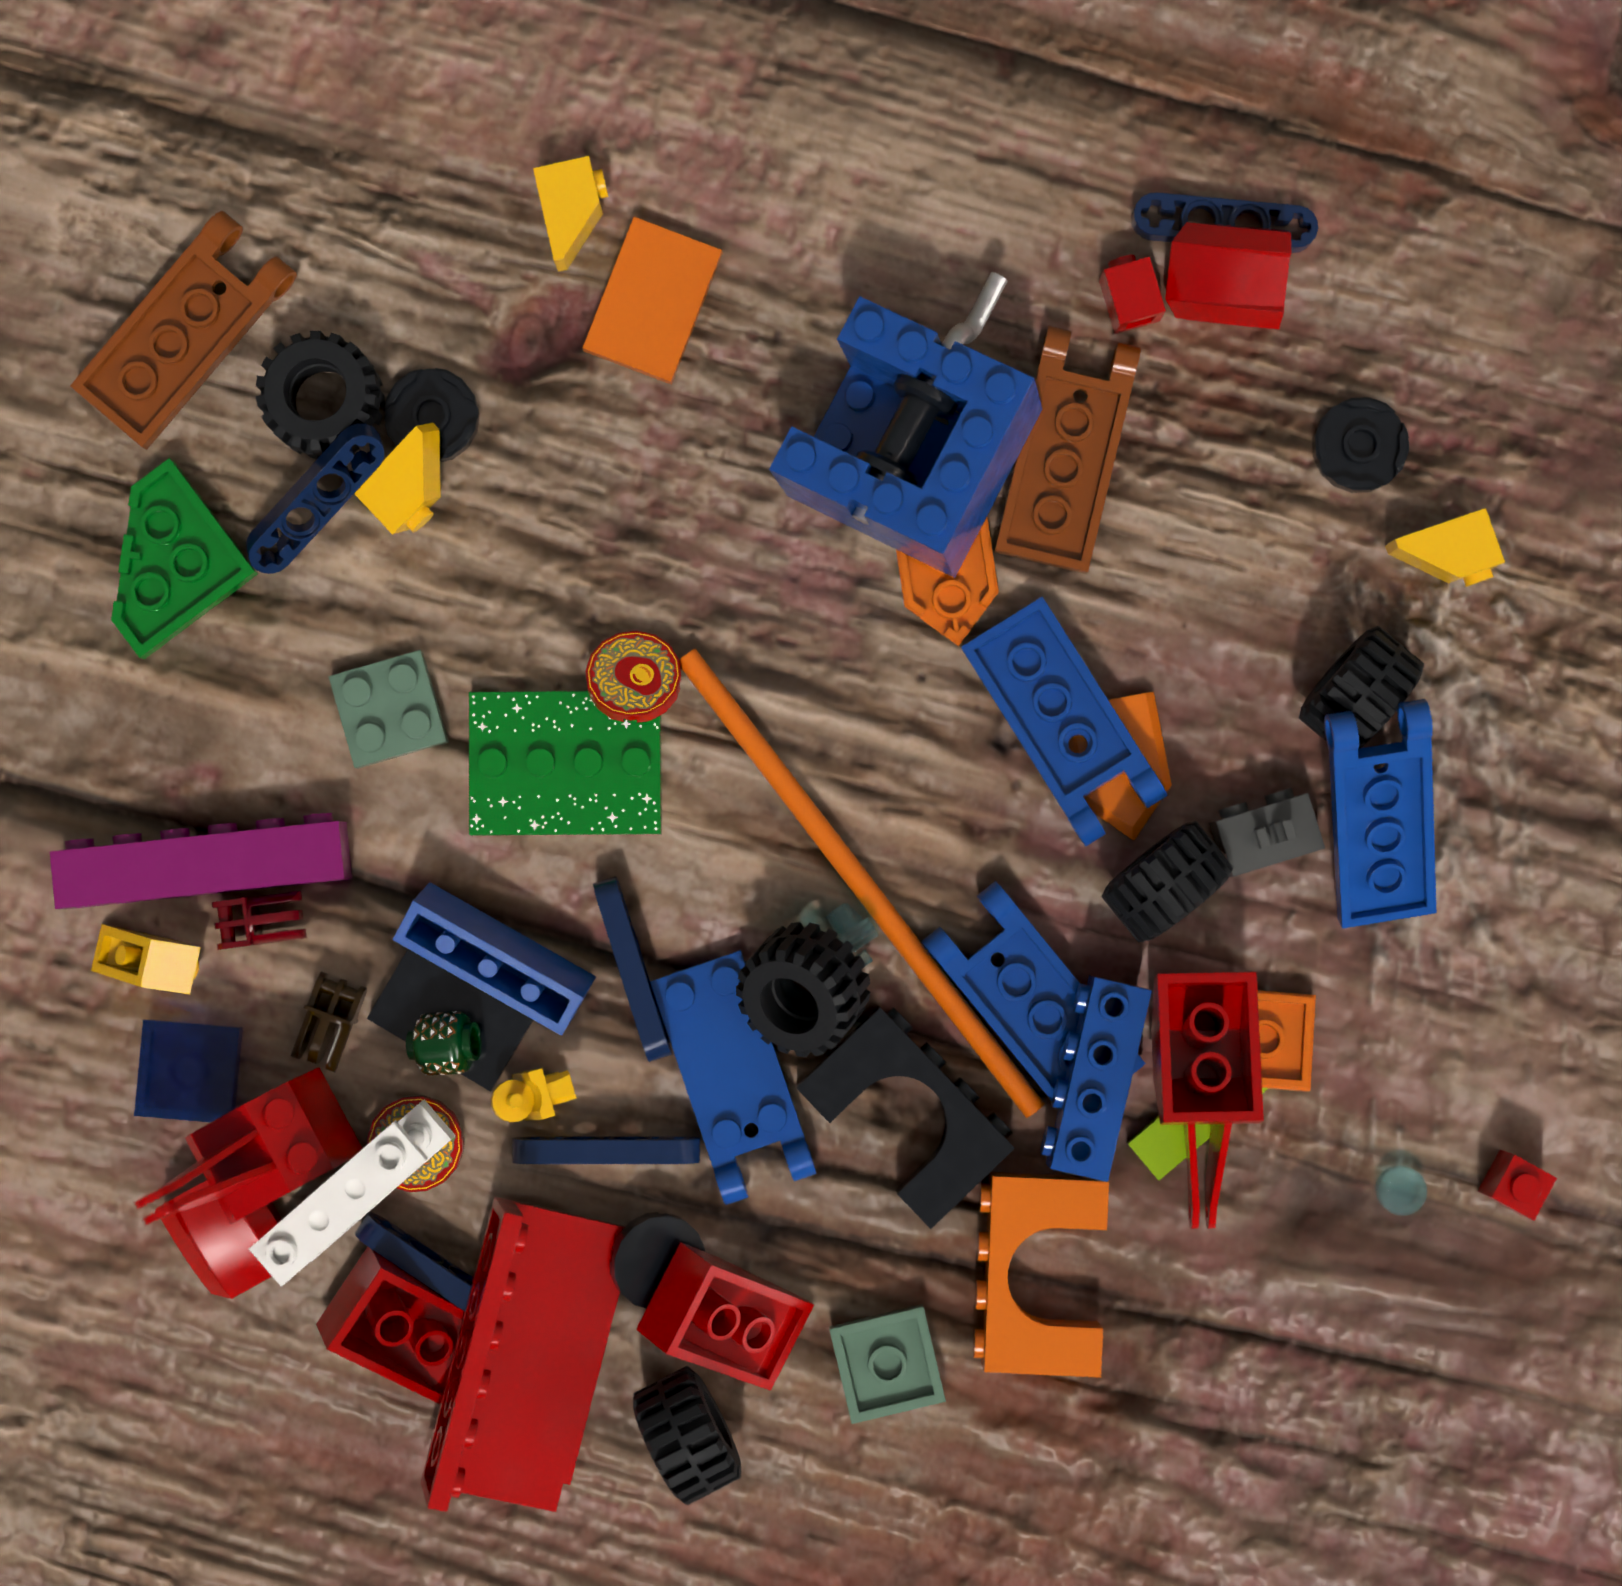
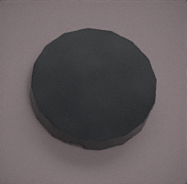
M435 368L411 371L394 384L386 397L384 407L385 426L387 434L397 446L415 426L434 423L440 432V463L453 460L468 449L478 432L480 412L475 395L462 378L446 369Z
M1370 397L1349 398L1333 406L1318 422L1312 438L1313 459L1320 474L1334 487L1350 493L1372 492L1390 483L1403 469L1409 453L1408 431L1404 423H1401L1395 411L1388 404Z
M645 1213L630 1221L616 1236L612 1246L614 1250L612 1262L609 1260L610 1275L616 1289L634 1305L647 1309L680 1242L705 1252L698 1232L681 1217L673 1214Z

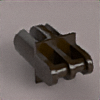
M321 971L315 982L308 1004L304 1006L307 1012L290 1056L296 1059H300L303 1056L318 1018H321L307 1057L309 1062L320 1063L327 1051L336 1024L340 1026L325 1065L326 1070L335 1073L352 1026L358 1023L357 1018L365 999L367 988L360 986L358 990L347 986V980L344 979L335 982L327 979L328 974ZM322 992L333 996L329 1008L318 1005ZM342 1000L353 1003L348 1016L337 1012Z

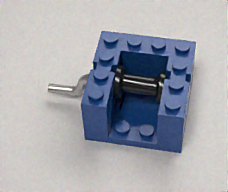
M991 272L966 321L955 325L942 343L937 332L859 296L837 338L850 365L845 378L814 437L791 426L769 468V471L786 495L955 578L1042 411L1035 378L964 345L974 341L982 331L1008 282L1007 279ZM936 416L948 420V426L935 420Z

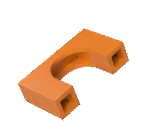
M990 1172L989 1183L980 1184L979 1212L988 1213L987 1232H978L977 1261L986 1262L985 1280H976L975 1309L983 1310V1329H974L973 1358L981 1359L984 1372L1101 1378L1103 1327L1098 1321L1046 1319L1028 1313L1011 1296L1008 1285V1269L1012 1256L1019 1245L1029 1236L1039 1231L1052 1228L1107 1230L1109 1181L1105 1182L1074 1175Z

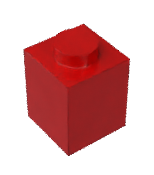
M1130 254L1108 262L1109 268L1103 270L1099 283L1114 334L1160 322L1166 309L1150 256L1136 260V256Z
M1499 1150L1477 1192L1515 1213L1535 1221L1557 1177L1515 1154Z

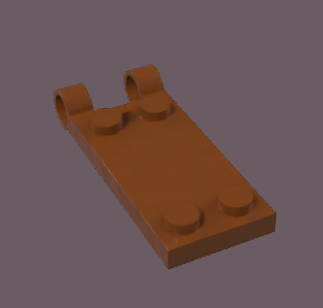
M225 211L216 213L208 220L194 241L70 385L77 393L146 450L271 303L280 299L290 289L297 276L296 271L276 256L266 262L253 281L246 286L216 259L226 254L237 243L243 232V227ZM218 283H225L226 291L221 295H217L214 291L215 286Z
M1048 325L1035 378L1042 411L1015 461L994 552L1087 574L1140 358L1141 347L1117 342L1108 381L1064 371L1063 366L1072 331ZM1078 390L1084 391L1087 396L1086 401L1083 403L1076 402L1073 397L1074 392Z

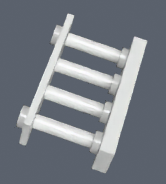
M424 1099L398 1122L395 1120L249 1250L282 1287L456 1135Z

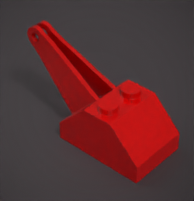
M1257 972L1157 974L1154 978L1151 1035L1153 1082L1160 1125H1184L1188 1172V1220L1190 1229H1198L1200 1199L1195 1124H1211L1205 1179V1221L1207 1229H1215L1217 1206L1232 1124H1253L1264 1121Z
M320 1067L252 1099L185 1137V1140L197 1162L153 1193L134 1202L138 1210L178 1189L203 1173L210 1185L209 1187L188 1194L143 1218L145 1225L147 1226L158 1219L214 1200H218L229 1223L232 1224L351 1160L363 1148Z

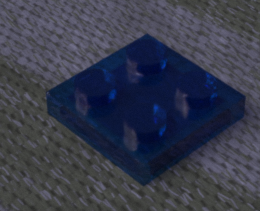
M143 1019L134 1116L211 1123L234 1110L236 1107L243 1027Z

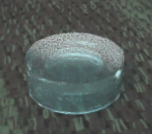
M1393 1166L1383 1171L1376 1182V1196L1379 1203L1386 1210L1397 1215H1410L1423 1206L1427 1197V1186L1423 1177L1417 1171L1406 1166Z

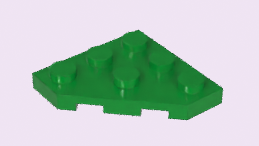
M170 458L131 486L128 503L130 507L127 533L123 536L118 573H121L117 600L113 603L111 621L138 657L143 660L258 575V572L251 566V563L176 463Z

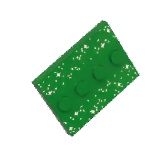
M588 691L469 692L470 836L662 834L661 715L651 721L637 723L636 720L629 721L624 719V722L612 720L597 709Z

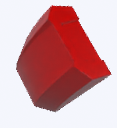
M1186 222L1171 242L1165 300L1175 318L1236 326L1279 329L1284 315L1291 257V232L1280 229Z
M206 1180L198 1184L197 1186L189 1189L188 1191L180 1194L179 1196L167 1201L166 1203L157 1207L155 1210L157 1211L188 1194L209 1187L210 1185ZM218 1200L161 1218L178 1249L211 1294L233 1299L272 1277L249 1250L282 1220L272 1202L232 1224L229 1223Z

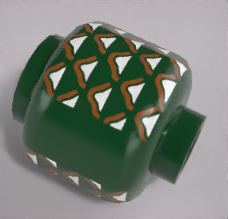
M461 1011L423 1014L416 1021L414 1030L409 1031L406 1036L408 1058L415 1060L419 1070L428 1076L467 1072L473 1061L478 1060L481 1054L482 1041L478 1024L471 1022L469 1017Z

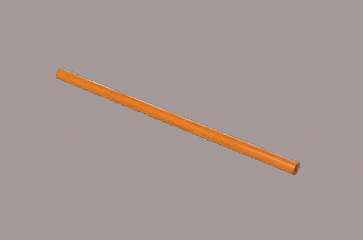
M696 648L684 655L679 660L680 668L1026 1118L1036 1113L1045 1105L1044 1101Z

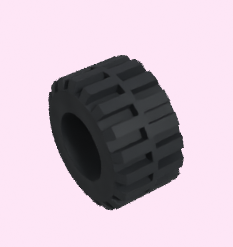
M310 331L309 338H304L301 333L290 336L293 342L291 345L285 347L280 342L273 348L278 353L273 361L268 357L264 359L261 366L266 370L264 377L257 375L256 387L261 391V395L256 396L257 407L263 411L264 415L261 417L266 426L295 452L299 454L305 453L310 458L318 459L347 427L354 424L373 426L375 423L380 425L383 415L379 412L380 406H385V395L380 389V386H383L382 381L371 362L351 341L348 343L342 336L334 333L327 337L321 331ZM320 372L340 374L346 383V396L340 409L332 416L323 420L311 421L302 418L297 411L296 398L298 390L304 381ZM356 444L352 446L353 453L360 449Z
M1380 626L1367 630L1338 658L1313 688L1302 704L1299 719L1327 742L1324 728L1325 715L1352 711L1357 723L1359 748H1361L1387 723L1398 710V704L1404 702L1421 678L1424 663Z
M1197 821L1185 823L1153 845L1120 872L1106 886L1101 897L1138 943L1149 941L1174 926L1214 894L1228 880L1234 867Z
M801 922L791 923L787 928L782 926L776 929L749 958L738 975L740 983L736 986V996L743 999L738 1006L741 1014L748 1015L750 1018L747 1024L752 1031L757 1029L763 1035L760 1039L768 1045L771 1042L777 1044L778 1050L786 1054L790 1050H794L797 1056L807 1057L810 1052L818 1056L824 1054L828 1048L832 1050L866 1009L864 1006L869 1001L871 992L866 988L871 983L868 973L862 972V968L866 964L861 956H855L851 952L854 946L848 940L844 943L837 939L838 933L830 928L824 932L821 931L819 924L809 923L804 928ZM793 981L803 985L814 998L803 993Z
M685 1366L633 1393L634 1415L647 1449L668 1488L685 1505H690L741 1478L740 1457L726 1422L701 1377L690 1367Z

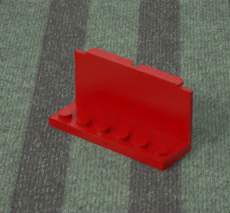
M494 1197L421 1478V1486L428 1509L447 1512L451 1497L459 1498L460 1494L464 1493L556 1512L563 1484L571 1485L620 1294L610 1275L609 1260L612 1262L614 1251L612 1246L616 1236L625 1226Z

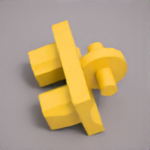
M540 1068L512 1074L513 1080L504 1081L493 1090L491 1108L498 1118L506 1122H519L523 1119L524 1121L543 1120L556 1116L553 1105L576 1099L569 1071L544 1075L543 1069Z

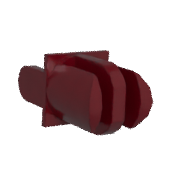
M301 891L212 902V908H217L219 922L214 923L215 929H220L221 943L217 944V950L307 938L306 929L281 930L262 934V925L303 920V910L260 915L258 907L301 901ZM242 905L244 919L233 920L232 906ZM245 925L246 940L236 941L234 927Z

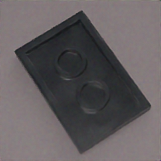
M407 949L367 1019L406 1042L407 1033L414 1030L415 1023L421 1015L452 1011L464 1012L471 1022L478 1024L482 1047L479 1059L473 1061L467 1072L460 1074L490 1092L493 1091L534 1020Z

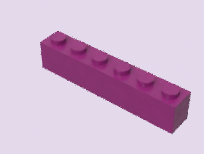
M332 813L304 815L303 825L285 826V818L257 820L256 830L238 831L237 823L208 826L209 835L190 836L189 828L162 830L160 831L161 840L142 842V833L112 836L113 845L95 847L94 838L64 841L65 850L49 851L55 909H76L352 879L347 822L333 821Z

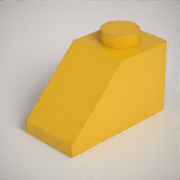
M589 156L533 168L553 260L558 272L568 270L603 215L600 199L609 197L603 170L593 171Z
M434 423L415 426L354 493L392 535L406 530H411L414 533L422 528L434 515L430 508L441 497L440 432Z
M1486 508L1402 536L1385 545L1388 555L1448 584L1463 579L1466 587L1493 578L1491 569L1505 563Z
M101 924L91 971L139 987L190 995L193 980L199 971L198 958L201 947L170 938Z

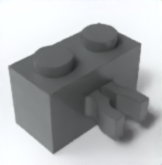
M1292 788L1264 796L1267 805L1249 810L1247 803L1243 802L1218 810L1221 819L1210 822L1209 825L1216 846L1234 867L1229 877H1235L1325 849L1308 793L1294 796Z

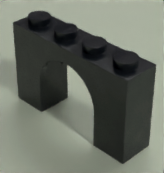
M878 1006L796 1085V1089L829 1123L866 1088L884 1078L893 1076L913 1078L924 1083L935 1092L942 1104L945 1117L942 1139L930 1157L896 1188L897 1195L932 1229L1015 1149L1007 1140L1013 1132L994 1112L986 1118L974 1106V1103L980 1097L961 1077L953 1083L940 1070L947 1062L927 1042L919 1048L909 1038L907 1033L913 1027L894 1007L886 1013Z

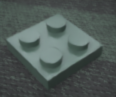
M417 650L328 676L354 768L359 769L449 742L423 651Z
M923 1304L829 1326L852 1424L946 1402Z

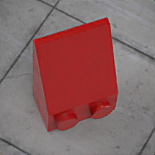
M680 1242L636 1330L665 1354L771 1391L814 1304L715 1255Z
M367 1246L316 1323V1326L327 1350L441 1405L465 1311Z

